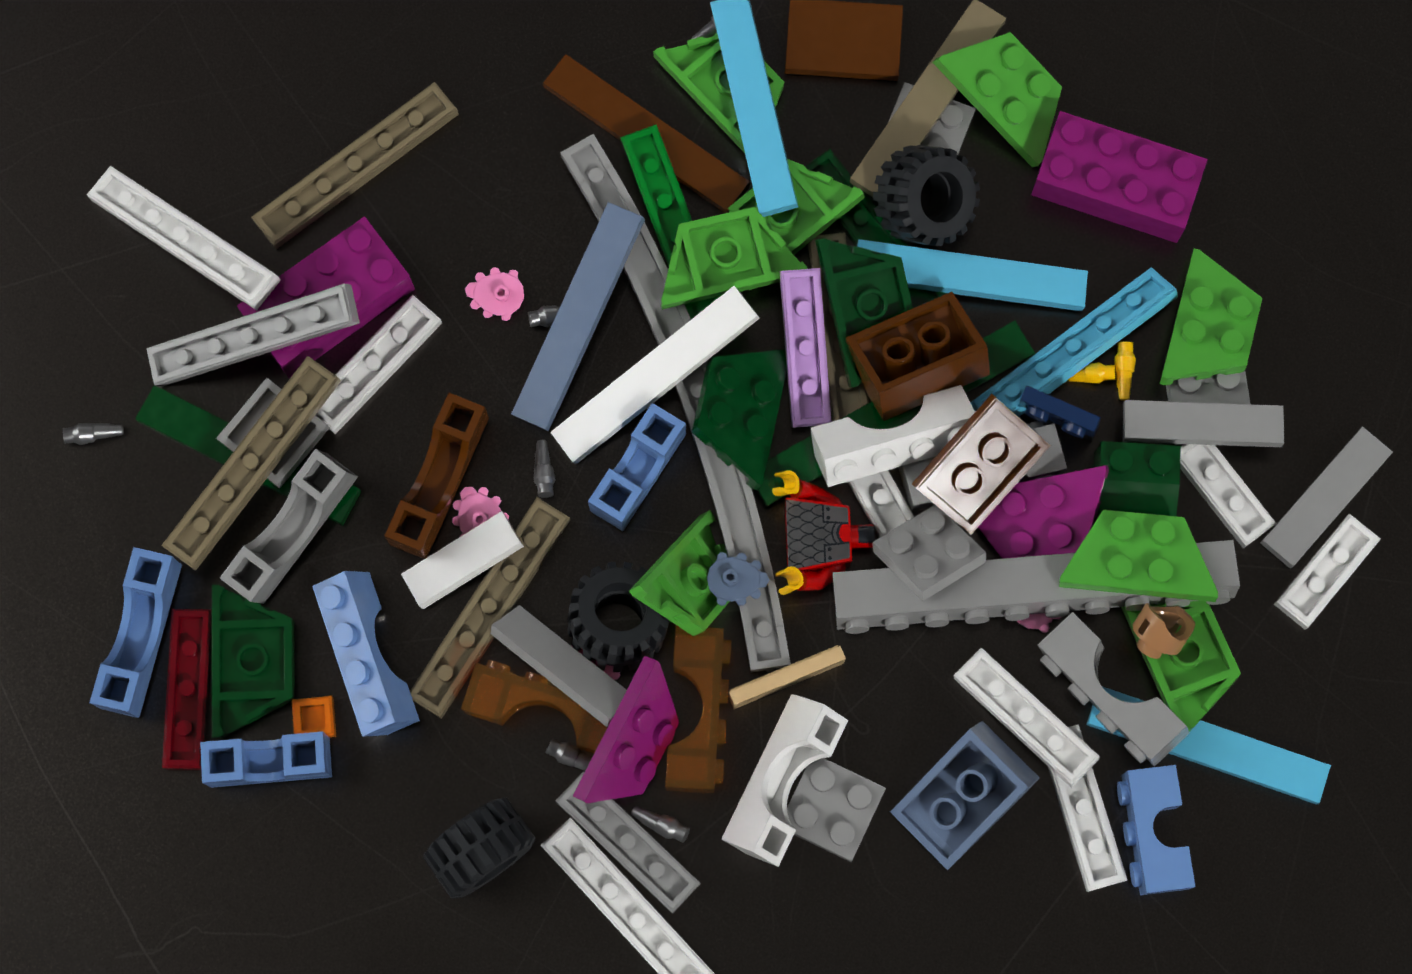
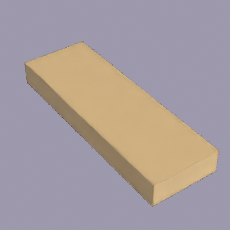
M836 645L730 689L728 697L732 707L736 709L840 666L846 660L841 646L838 647Z

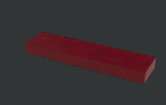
M172 609L162 768L201 770L200 742L207 741L212 657V609Z

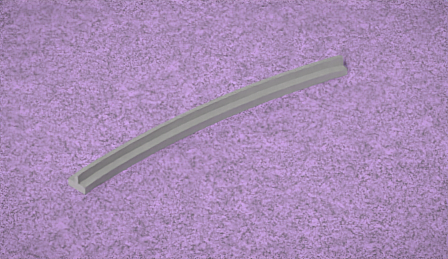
M594 134L560 152L561 158L586 198L598 222L608 202L640 215L627 189ZM644 222L623 270L659 346L688 323L691 318L685 305L662 310L661 299L668 268ZM708 360L675 385L691 433ZM692 433L718 517L727 556L736 557L739 553H744L747 556L746 561L748 563L754 560L759 561L761 568L758 571L765 572L769 578L766 587L758 588L761 592L759 599H753L749 595L746 597L747 603L744 606H739L750 671L766 670V672H773L774 669L786 667L791 663L777 588L752 489L746 484L749 479L733 464L727 466L717 457L712 447L705 445Z

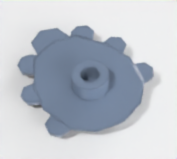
M720 552L717 555V560L709 568L707 582L709 590L717 597V603L720 606L726 605L727 601H736L739 606H744L747 603L746 597L749 595L753 599H759L761 592L758 588L766 587L769 582L767 574L758 571L761 568L759 561L754 560L748 563L746 561L747 556L744 553H739L736 557H727L724 552Z

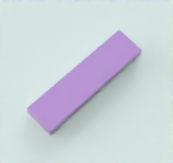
M820 268L779 271L791 427L818 426L832 422Z

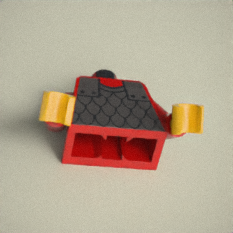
M791 470L777 472L774 476L782 478L784 488H773V495H790L792 497L785 499L787 568L775 574L776 577H785L788 581V586L779 589V593L786 595L795 590H822L833 583V572H845L846 568L851 566L852 548H873L874 525H851L850 506L843 505L839 497L818 485L799 479L796 473Z

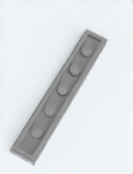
M341 284L146 348L154 385L165 386L359 324L352 285Z

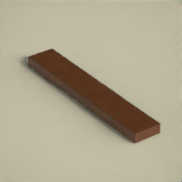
M567 54L564 55L543 82L546 90L620 141L622 136L657 124L677 180L723 213H729L728 207L741 198L750 186L749 180Z

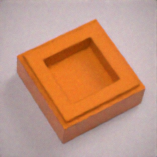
M333 696L292 700L294 734L323 731L329 737H336Z

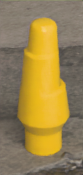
M1118 342L1117 354L1114 357L1119 400L1125 401L1130 399L1132 373L1135 369L1136 357L1133 353V342Z
M1100 362L1090 363L1068 380L1069 382L1097 384L1105 380H1115V365H1104Z

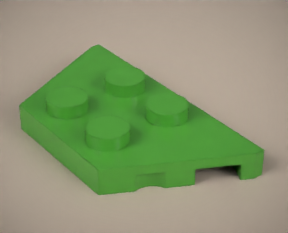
M1011 32L942 55L932 62L1032 168L1042 162L1062 86Z
M715 33L714 36L709 38L698 37L687 40V44L665 50V46L653 51L654 58L745 153L718 34ZM764 61L776 108L784 88V81Z
M787 159L799 208L764 218L767 226L780 235L786 242V247L795 255L863 200L865 195L860 188L855 186L852 188L833 180L831 176L819 171H811L806 169L804 165ZM753 188L728 207L729 212L755 207L758 211Z
M755 207L681 223L678 225L662 294L661 307L663 310L719 297L733 286L741 292L780 283L779 271L808 268L803 261L799 262L786 247V242L780 235L767 226L765 218Z
M1194 248L1190 258L1160 380L1162 385L1173 384L1174 380L1194 376L1196 380L1211 378L1215 374L1230 375L1245 371L1248 363L1262 297L1199 249Z
M711 510L699 515L629 590L633 597L692 636L705 631L730 602L727 601L726 605L720 606L717 603V597L709 590L707 582L709 568L717 560V555L720 552H724L727 555L724 544L716 545L709 525L716 520Z
M1103 510L1059 580V587L1208 602H1216L1218 598L1217 588L1184 517Z
M1190 601L1189 605L1181 607L1195 621V628L1178 655L1163 653L1159 659H1154L1142 653L1163 703L1187 726L1189 732L1241 674L1215 615L1206 601ZM1164 603V604H1152V605H1150V606H1153V607H1166V603ZM1121 607L1134 638L1138 642L1140 638L1135 634L1132 624L1141 611H1127L1126 607Z

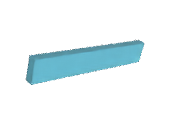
M716 0L710 2L758 211L763 217L799 208L750 0Z
M860 239L857 243V247L902 257L908 288L943 293L953 292L958 295L1083 311L1085 308L1088 271Z
M1150 267L970 402L974 411L976 412L985 400L993 394L1019 417L1026 410V408L1020 406V399L1026 386L1045 394H1050L1178 297L1177 289Z
M1103 687L1106 692L1119 700L1132 703L1144 702L1138 698ZM1092 705L1086 725L1110 733L1096 719L1095 716L1100 711ZM1201 720L1168 753L1316 805L1320 803L1331 767L1329 764ZM1118 730L1113 733L1116 736L1125 738Z

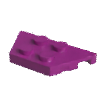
M1108 465L1017 483L978 528L1002 559L1076 553L1092 528L1094 519L1097 517L1103 485L1109 473Z
M644 656L573 797L585 803H594L641 795L644 793L648 783L653 779L656 768L667 746L672 742L675 730L679 724L661 665L657 660Z

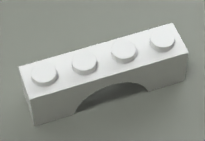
M962 385L924 395L923 405L919 413L909 422L895 428L871 429L857 424L849 417L811 427L814 456L828 487L937 456L975 411Z
M791 694L721 840L747 855L779 867L796 831L787 813V800L790 789L797 776L809 764L821 758L832 756L848 720L825 704Z

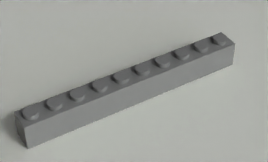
M1234 540L1196 543L1218 591L1216 602L1206 601V603L1209 605H1219L1229 602L1230 598H1235L1240 587ZM1075 553L986 560V563L923 602L890 568L833 572L837 630L845 629V632L850 634L864 633L869 631V627L885 626V629L892 631L908 628L909 624L925 623L927 627H942L948 625L949 621L965 620L968 624H981L989 621L990 617L1005 616L1006 620L1019 621L1029 618V614L1045 613L1046 617L1057 618L1068 615L1069 611L1085 610L1087 614H1102L1114 607H1126L1127 611H1141L1146 603L1149 605L1166 603V607H1185L1190 604V601L1198 600L1059 587L1060 576Z

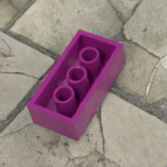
M1060 111L1031 195L1177 243L1186 228L1208 159Z
M364 216L278 276L281 281L257 311L244 302L238 304L237 308L244 317L341 284L352 285L359 324L269 352L286 376L291 378L307 356L315 361L414 291L415 288L410 275Z

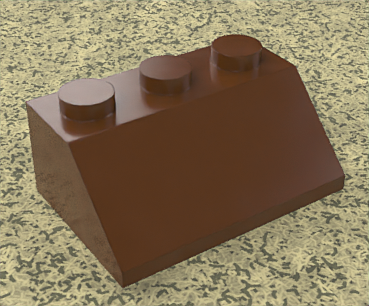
M953 292L846 337L847 345L865 390L883 421L922 405L924 395L959 385L963 387L990 375L988 347Z

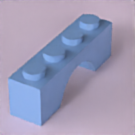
M133 547L123 583L124 607L121 624L111 652L100 664L89 702L99 709L136 718L140 717L182 564L173 556Z
M343 571L313 585L312 587L362 737L389 735L420 721L407 683L399 679L391 671L379 650L374 626L375 618L382 608L370 572Z

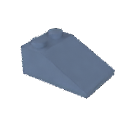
M981 721L970 728L891 810V813L948 870L1040 777Z

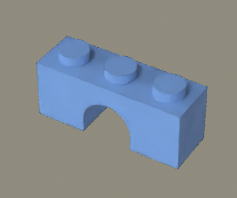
M652 403L631 434V441L625 454L613 470L609 468L588 500L590 511L621 531H624L685 437L686 423Z
M323 731L282 735L281 739L268 741L229 739L200 742L202 783L211 788L332 777L330 737Z
M1176 765L1126 771L1121 775L1122 781L1117 782V794L1120 805H1126L1128 822L1123 823V833L1126 845L1133 847L1135 862H1131L1129 865L1133 887H1139L1140 895L1194 888L1195 881L1189 846L1177 848L1165 846L1159 842L1153 830L1154 819L1160 811L1176 809L1182 806Z

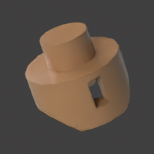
M1146 603L1132 624L1135 634L1140 638L1137 642V647L1143 654L1154 659H1159L1163 653L1178 655L1194 631L1195 621L1179 606L1153 607Z

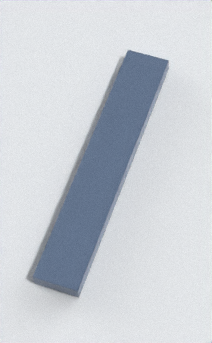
M607 203L511 415L546 431L550 430L644 224L645 219L643 216L612 203Z

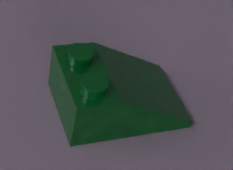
M1101 441L1094 451V468L1108 465L1109 473L1108 477L1105 478L1099 500L1101 503L1094 523L1103 510L1176 516L1180 487L1181 446Z

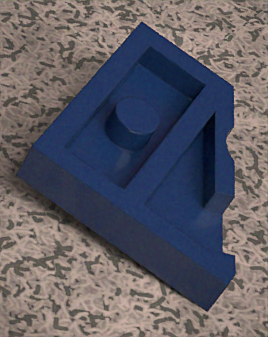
M1026 386L1020 399V406L1026 408L1025 414L1044 423L1050 420L1062 426L1061 430L1081 439L1084 437L1093 442L1099 428V416Z

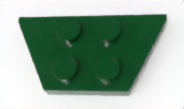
M824 238L815 240L846 378L848 386L852 388L862 383V380L847 345L846 337L913 309L902 257L850 246Z
M785 349L712 357L707 362L692 433L705 445L712 447L717 457L727 466L733 464L749 479L746 484L755 490H758L764 482L787 371Z
M212 585V738L217 740L232 734L295 699L294 620L280 612L266 608L260 603L250 602L246 598L226 590L220 585Z

